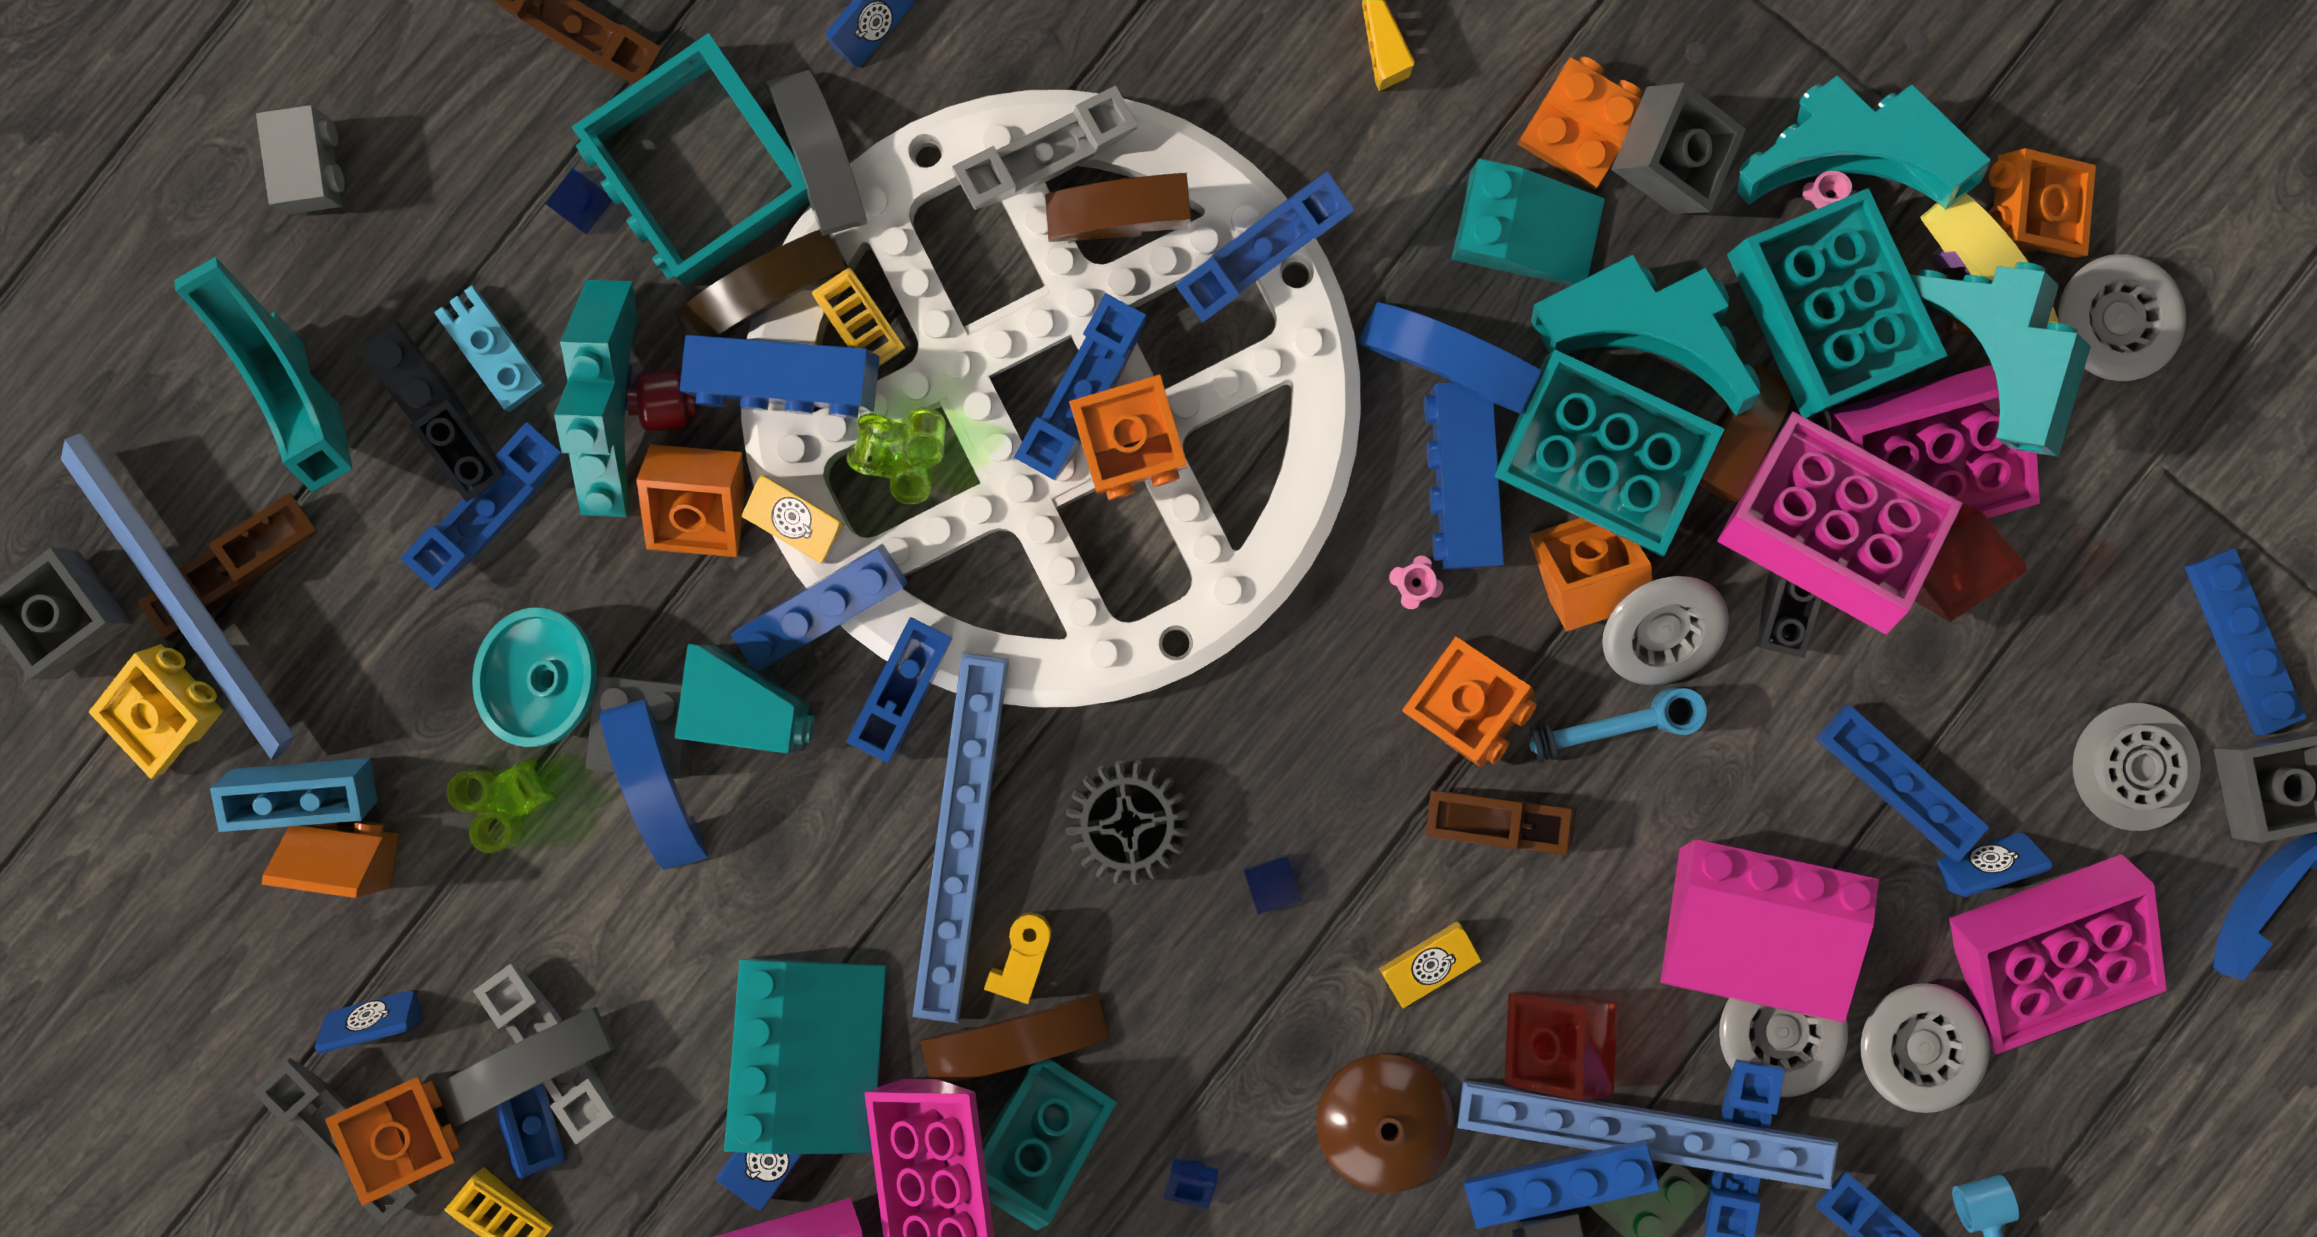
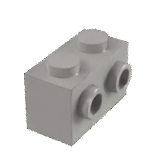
M312 105L256 113L269 205L287 215L342 207L340 192L344 191L345 183L341 168L335 161L334 147L338 145V134L334 122Z

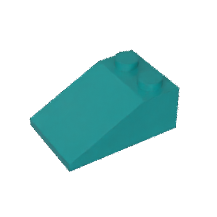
M1478 159L1469 175L1451 260L1572 286L1588 278L1605 199L1524 168Z
M1050 1059L1032 1063L982 1140L990 1202L1035 1231L1049 1225L1117 1102Z

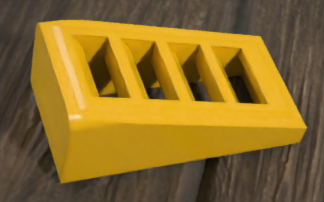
M1362 0L1375 83L1378 91H1382L1409 78L1415 61L1386 1Z
M851 268L845 269L811 293L849 348L863 349L885 334L889 341L873 351V353L880 356L879 367L906 349ZM852 286L856 293L833 307L830 300ZM863 302L867 309L844 324L840 317ZM874 318L878 325L855 340L851 333Z
M485 1167L469 1179L445 1208V1211L454 1219L481 1237H516L526 1223L534 1228L527 1237H546L554 1227L550 1221ZM481 1192L486 1198L476 1208L470 1202ZM496 1202L502 1208L491 1220L485 1214ZM512 1213L518 1219L505 1232L500 1226Z

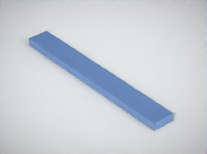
M79 433L65 439L61 461L270 759L272 760L285 753L294 738L291 729L86 437Z
M965 652L961 655L912 1017L958 1023L960 1020L1009 659Z
M1463 1079L1457 1118V1128L1593 1151L1647 1140L1651 1158L1654 1161L1825 1189H1832L1838 1150L1837 1141L1830 1138Z

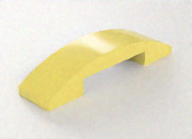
M1965 194L1946 210L1939 203H1936L1920 217L1944 252L1956 251L1971 275L1982 276L1993 281L1997 266L2015 268L2017 262H2028L2001 226L1968 194ZM2052 307L2048 323H2059L2054 307Z

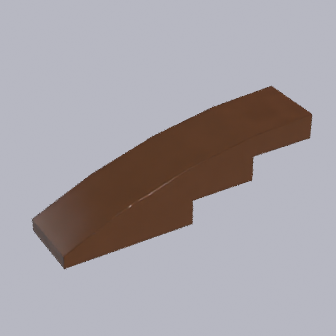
M288 493L208 543L211 549L178 570L208 613L211 614L281 563L315 535L318 530L294 496ZM154 592L137 601L164 640L170 641L182 633Z

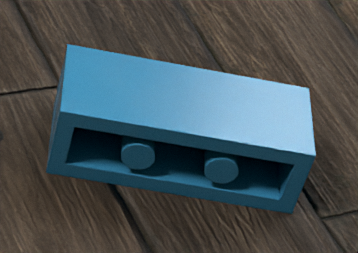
M370 758L230 769L210 788L219 832L361 821L378 801Z

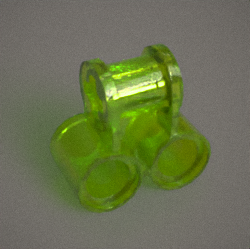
M924 407L914 409L908 413L904 423L889 419L880 414H864L858 419L856 428L859 434L855 446L851 447L848 451L847 463L852 469L864 475L891 479L890 491L892 496L898 501L913 505L921 503L931 493L933 466L938 464L944 456L945 420L938 411ZM874 428H878L877 433L873 432ZM868 456H872V460L870 462L867 461Z
M534 758L525 760L498 776L488 770H467L457 773L449 781L446 793L449 803L461 812L476 811L478 814L473 819L469 830L471 842L478 850L484 853H495L513 848L520 842L523 836L524 826L521 817L535 812L556 799L553 792H547L535 770L537 762ZM473 778L479 781L483 789L482 797L477 803L471 801L466 792L467 785ZM495 818L501 821L505 827V837L500 843L493 841L488 832L489 825Z

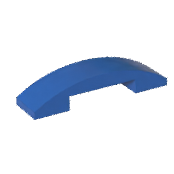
M1326 171L1216 251L1179 280L1175 286L1203 323L1312 239L1318 238L1353 212L1354 208L1328 171Z
M1105 293L1083 332L1086 338L1042 417L1038 418L1036 416L1014 456L1015 459L1052 480H1057L1082 444L1069 401L1115 387L1148 317L1146 314Z
M1377 302L1357 341L1358 345L1397 362L1400 359L1472 389L1478 392L1481 398L1521 415L1543 374L1540 369L1473 335L1418 313Z
M526 422L495 455L499 459L498 461L506 476L470 501L466 502L462 499L438 526L431 524L403 554L400 560L430 587L438 590L482 552L512 521L540 488L563 453L532 425Z
M643 699L600 711L599 718L617 779L640 834L657 863L663 870L708 858V851L694 816L688 817L660 748L662 737L647 700Z
M2317 832L2304 834L2283 846L2268 858L2245 883L2226 915L2217 940L2213 965L2217 972L2222 975L2245 980L2273 945L2258 932L2309 868L2317 869Z
M1736 1059L1728 1081L1719 1121L1770 1129L1772 1114L1777 1115L1785 1072L1784 1067ZM1711 1170L1708 1187L1711 1191L1707 1197L1705 1237H1755L1761 1204L1758 1199L1761 1178Z
M1845 1170L1832 1184V1189H1828L1815 1205L1817 1209L1850 1237H1922Z

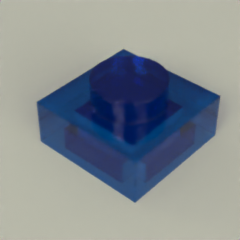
M572 168L545 204L587 235L612 200L605 191Z
M1287 855L1243 869L1258 914L1302 900Z
M1173 1159L1163 1199L1208 1209L1217 1185L1219 1169L1207 1167L1203 1163L1194 1160L1182 1161Z

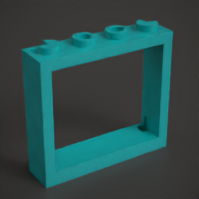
M709 33L572 126V129L581 140V142L575 145L580 152L579 154L590 168H593L595 165L599 166L606 176V179L600 183L608 196L616 205L623 202L632 214L626 220L630 228L642 243L649 239L657 250L658 254L652 257L657 267L661 269L668 280L675 276L685 286L694 282L809 203L807 187L796 158ZM711 68L793 187L684 261L603 141Z

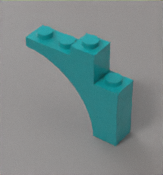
M1835 76L1824 86L1817 84L1803 95L1799 102L1800 109L1796 124L1788 127L1778 137L1776 144L1764 154L1760 151L1756 152L1743 163L1740 168L1737 193L1749 205L1764 194L1796 180L1818 176L1827 171H1839L1842 173L1873 175L1905 184L1924 193L1946 210L1982 182L1991 160L1913 85H1910L1899 95L1895 93L1887 95L1872 110L1841 78Z
M1631 255L1534 304L1531 323L1549 353L1555 349L1567 354L1591 348L1619 347L1650 352L1668 358L1686 367L1708 383L1724 399L1735 416L1753 408L1760 394V382L1754 369L1749 364L1743 365L1735 352L1736 342L1730 330L1724 325L1719 326L1722 324L1728 310L1729 296L1724 285L1718 279L1713 280L1706 268L1655 292L1657 286L1652 273L1645 266L1640 268L1634 256Z
M216 256L175 279V291L212 332L256 398L276 440L282 463L311 492L352 470L353 466L339 403L310 374L304 342L276 312L269 314Z
M2017 262L2015 268L1997 266L1993 281L1977 275H1965L1963 281L1947 279V275L1933 270H1920L1918 275H1910L1924 307L1943 312L1968 326L1981 342L1990 358L1996 375L2000 401L1999 429L1996 438L2010 449L2059 457L2091 346L2077 333L2078 330L2076 328L2060 323H2048L2059 285L2045 272L2046 269L2043 266L2028 262Z
M586 280L560 341L568 382L554 417L561 452L569 453L581 515L627 517L630 508L625 462V400L630 353L638 323L632 281Z

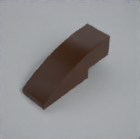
M1187 173L1119 179L1045 194L1048 242L1141 236L1143 231L1188 229L1191 219Z
M1756 364L1753 368L1760 382V394L1753 408L1738 416H1735L1730 408L1728 409L1719 427L1724 428L1723 434L1698 484L1728 503L1739 501L1764 459L1793 398L1785 380L1759 364Z
M1431 790L1426 836L1511 849H1526L1569 855L1572 852L1577 808Z

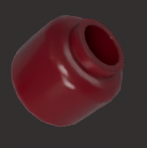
M645 371L638 375L636 388H627L628 415H638L639 424L646 431L681 430L686 426L688 418H695L694 396L680 391V371Z

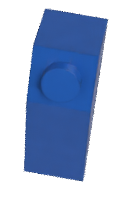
M910 617L846 742L886 763L895 761L918 716L953 638Z

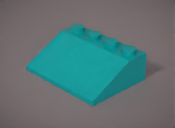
M1869 188L1751 236L1727 254L1801 416L1806 419L1947 356Z
M1556 349L1545 356L1540 366L1543 374L1522 415H1518L1494 477L1656 554L1665 556L1723 434L1724 428Z
M745 958L739 960L724 1152L759 1154H872L865 1092L878 1088L887 965Z

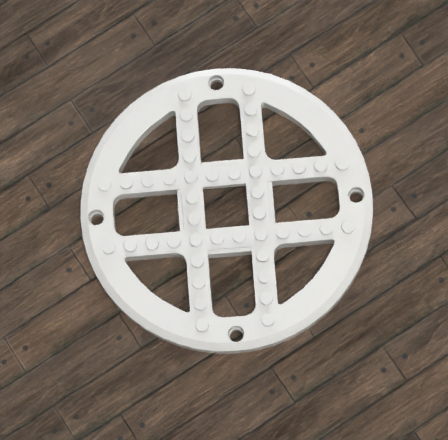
M1025 90L985 96L949 106L911 122L877 142L851 162L850 167L865 211L867 224L832 233L848 268H851L853 271L865 252L873 250L916 334L918 341L917 354L914 360L907 366L877 381L874 412L859 411L858 418L831 416L830 408H822L812 415L785 412L784 404L769 403L768 411L741 408L746 458L754 487L759 477L763 475L846 524L823 564L773 535L792 570L806 588L882 543L906 577L991 533L1008 531L1019 538L1067 632L1065 639H1043L1007 635L979 628L941 612L904 589L899 590L840 624L850 635L886 661H888L910 617L952 637L953 639L932 684L954 693L957 692L961 655L963 652L1009 659L1003 704L1027 707H1077L1117 701L1158 689L1186 677L1229 652L1257 630L1281 606L1312 566L1332 530L1346 495L1357 450L1361 402L1360 369L1354 331L1343 293L1328 258L1316 238H1314L1256 281L1273 314L1275 327L1272 334L1264 340L1165 389L1183 449L1185 439L1194 430L1283 385L1291 387L1287 444L1280 472L1266 507L1243 546L1236 551L1231 548L1188 462L1186 469L1178 471L1180 479L1157 487H1153L1151 479L1144 481L1190 570L1192 577L1191 588L1180 600L1139 621L1131 623L1120 622L1109 613L1057 511L1096 491L1082 444L1056 481L1015 459L1014 456L1022 441L990 378L1071 337L1079 350L1086 338L1083 332L1105 293L1133 308H1137L1176 288L1175 284L1287 198L1253 163L1219 138L1185 119L1147 104L1124 99L1138 124V128L1114 145L1078 166L1097 168L1130 178L1187 173L1189 206L1202 215V217L1190 222L1188 229H1176L1113 262L1103 265L1094 264L1082 255L1075 240L1048 242L1045 194L1050 193L1045 183L1001 202L1030 256L1044 287L963 327L913 225L914 215L921 205L960 185L952 170L953 165L992 146L997 150L1072 113L1075 105L1099 93L1074 90ZM924 147H935L941 152V159L932 167L923 168L919 167L916 163V156ZM809 205L793 226L783 245L819 230L811 205ZM1290 265L1303 267L1308 275L1307 283L1301 288H1292L1286 285L1282 278L1284 269ZM802 290L753 318L746 340L822 345L829 319L811 294L814 290ZM840 294L830 300L833 307H835ZM1137 343L1115 387L1154 376ZM942 406L980 484L877 536L870 538L858 536L852 529L830 485V469L834 462L842 456ZM1180 630L1187 635L1189 648L1182 656L1173 657L1164 651L1162 642L1164 636L1169 631Z

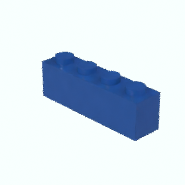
M685 335L680 391L696 397L695 404L702 406L724 407V400L740 401V408L748 410L768 411L769 403L784 404L785 412L812 415L814 407L830 408L831 416L858 418L859 411L874 412L880 356L868 349Z
M1436 383L1431 388V396L1424 397L1425 422L1433 423L1434 441L1427 442V463L1429 469H1436L1437 487H1431L1429 494L1431 514L1438 515L1439 533H1433L1432 537L1434 560H1441L1442 570L1502 566L1504 562L1499 482L1494 477L1498 467L1494 403L1481 398L1478 392L1458 383Z

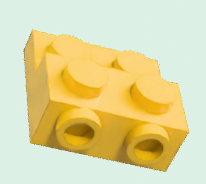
M162 644L134 653L89 711L92 717L150 779L164 774L188 744L200 740L223 712V709L215 702L217 698L215 690L207 683L195 681L183 668L185 666L184 657L178 651L172 648H165Z

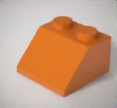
M650 444L637 477L646 550L738 557L745 494L742 452Z
M1582 518L1529 534L1550 603L1566 632L1608 619L1616 606L1627 595L1652 581L1651 563L1639 545Z
M355 821L354 827L337 825L338 822L289 826L263 874L262 885L352 898L390 889L399 834L383 832L384 824L367 821Z

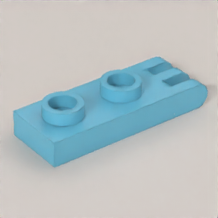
M471 285L464 291L474 305L472 308L469 309L459 296H456L450 300V304L459 315L458 318L454 320L451 313L443 306L436 310L435 314L503 409L511 412L547 385L480 292Z

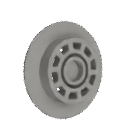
M2114 254L2095 259L2074 274L2061 296L2058 321L2060 324L2076 328L2078 330L2077 333L2091 346L2085 365L2087 371L2108 380L2132 381L2157 372L2174 356L2184 337L2186 308L2179 287L2163 268L2139 256ZM2105 286H2107L2108 293L2106 295H2103ZM2122 286H2123V287H2127V288H2128V291H2127V292H2122V291H2120V289H2121ZM2137 295L2144 301V304L2137 299ZM2146 311L2149 313V322L2146 318ZM2143 331L2147 332L2145 339L2140 337ZM2130 344L2134 350L2132 351L2127 348L2126 345Z
M1673 576L1644 584L1627 595L1608 618L1602 639L1605 658L1617 674L1637 684L1664 685L1687 678L1708 664L1721 648L1729 626L1726 602L1719 591L1712 585L1693 577Z
M2127 703L2104 711L2087 725L2077 741L2073 755L2072 770L2075 786L2081 799L2099 819L2120 829L2146 831L2171 822L2188 807L2197 791L2201 764L2199 751L2193 736L2177 717L2154 705ZM2141 732L2144 733L2147 740L2142 739ZM2127 737L2129 742L2123 744L2121 740ZM2113 750H2115L2116 753H2115V755H2114L2113 760L2111 761V760H2110L2111 754H2112ZM2109 768H2112L2113 779L2110 778ZM2121 787L2125 792L2120 794L2117 788ZM2142 795L2138 802L2135 803L2136 797Z
M1929 983L1912 984L1891 992L1874 1007L1862 1031L1861 1058L1869 1081L1886 1100L1908 1111L1932 1113L1958 1105L1975 1091L1982 1081L1988 1066L1990 1044L1988 1032L1981 1015L1964 996L1941 985ZM1941 1016L1942 1020L1939 1023L1933 1021V1019ZM1949 1030L1953 1033L1954 1037L1952 1039H1949L1946 1033ZM1951 1048H1954L1953 1057H1952V1059L1950 1060V1059H1949L1950 1049H1951ZM1946 1065L1947 1068L1939 1074L1938 1070ZM1904 1068L1909 1071L1907 1078L1903 1076ZM1927 1074L1929 1079L1922 1081L1920 1075Z
M1729 998L1720 1019V1045L1731 1070L1736 1059L1770 1065V1057L1776 1058V1066H1781L1785 1069L1780 1097H1794L1817 1089L1836 1072L1846 1052L1848 1024L1847 1019L1844 1023ZM1810 1024H1814V1035L1809 1033ZM1808 1042L1812 1043L1805 1054L1803 1049ZM1756 1046L1760 1049L1758 1056L1754 1053ZM1794 1056L1798 1058L1797 1061L1789 1064V1058Z

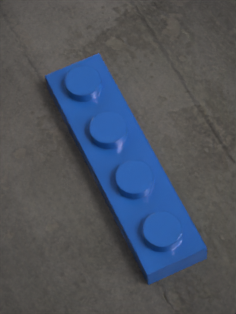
M882 543L740 626L730 635L754 671L758 672L903 589L908 581Z
M2227 549L2185 566V570L2254 734L2265 736L2306 719V715L2236 549Z
M1843 705L1816 736L1815 740L1951 860L1960 862L1990 828L1851 705Z
M1647 1140L1465 1178L1464 1181L1476 1229L1660 1190Z

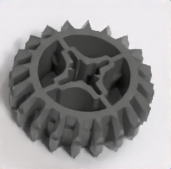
M1118 760L1115 763L1117 775L1110 777L1108 769L1102 765L1097 769L1102 782L1097 784L1088 775L1083 778L1084 785L1091 791L1088 796L1077 790L1072 793V798L1082 803L1083 806L1082 809L1072 807L1066 810V816L1079 819L1078 825L1066 827V834L1071 836L1081 834L1082 840L1075 842L1071 846V850L1073 853H1077L1087 848L1089 854L1081 862L1084 868L1089 867L1095 859L1101 863L1096 872L1097 878L1102 879L1109 867L1115 869L1114 884H1121L1123 871H1131L1132 884L1138 885L1140 884V869L1146 868L1149 878L1154 880L1158 877L1157 870L1153 865L1155 862L1159 861L1168 870L1173 866L1171 859L1165 855L1168 849L1175 854L1181 855L1183 853V846L1174 842L1173 838L1174 835L1188 837L1189 829L1176 826V820H1185L1190 817L1189 810L1186 809L1174 811L1173 805L1180 803L1185 797L1182 792H1177L1170 797L1167 795L1166 791L1174 784V780L1171 777L1166 778L1160 786L1154 782L1159 774L1158 767L1153 766L1149 771L1148 777L1140 775L1142 762L1136 760L1133 764V774H1125V765L1122 760ZM1129 784L1143 787L1152 792L1159 799L1164 810L1143 811L1137 808L1133 803ZM1116 786V811L1110 816L1089 821L1090 811L1096 799L1106 790ZM1123 799L1127 801L1128 810L1133 811L1132 817L1137 814L1140 820L1151 818V820L1141 821V824L1134 826L1132 846L1129 845L1128 834L1122 833L1123 828L1118 830L1115 825L1104 826L1114 824V821L1121 819L1122 811L1124 810ZM1167 824L1165 834L1159 845L1149 854L1140 857L1138 849L1139 835L1145 829ZM1101 833V835L1113 834L1122 841L1126 859H1119L1104 852L1097 845L1092 835Z

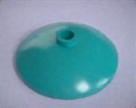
M526 608L506 616L487 634L479 648L474 663L472 677L473 695L482 720L497 737L516 746L542 747L563 739L579 725L591 705L597 678L594 651L582 628L573 619L561 612L546 608ZM554 674V682H553V685H552V684H551V678H552V675Z

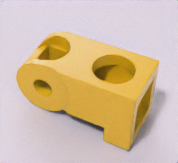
M1028 912L1015 920L1010 929L1009 938L1012 947L1004 971L992 967L984 990L1025 1004L1029 1003L1051 937V927L1044 916L1039 913Z

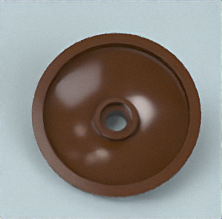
M1376 1053L1351 1061L1331 1078L1318 1104L1316 1116L1317 1135L1327 1161L1343 1179L1371 1192H1401L1426 1181L1444 1162L1454 1136L1455 1121L1453 1107L1448 1093L1440 1080L1420 1062L1399 1054ZM1389 1122L1396 1124L1397 1131L1393 1136L1385 1137L1381 1135V1128L1384 1124Z

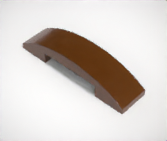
M489 0L537 32L630 85L635 84L651 72L663 51L660 46L625 25L616 24L578 0Z
M1095 993L1054 1004L1052 1008L968 1030L962 1028L921 1039L920 1043L929 1078L951 1083L1047 1060L1094 1045L1110 1037L1099 994Z

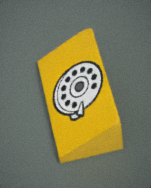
M763 475L756 482L742 514L743 518L823 564L846 525Z
M1456 921L1378 969L1403 1009L1477 965L1481 960L1463 927Z

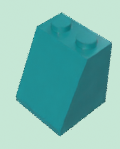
M688 644L675 732L676 739L787 754L804 750L805 742H812L815 716L809 715L810 705L759 672H755L754 669L717 646Z

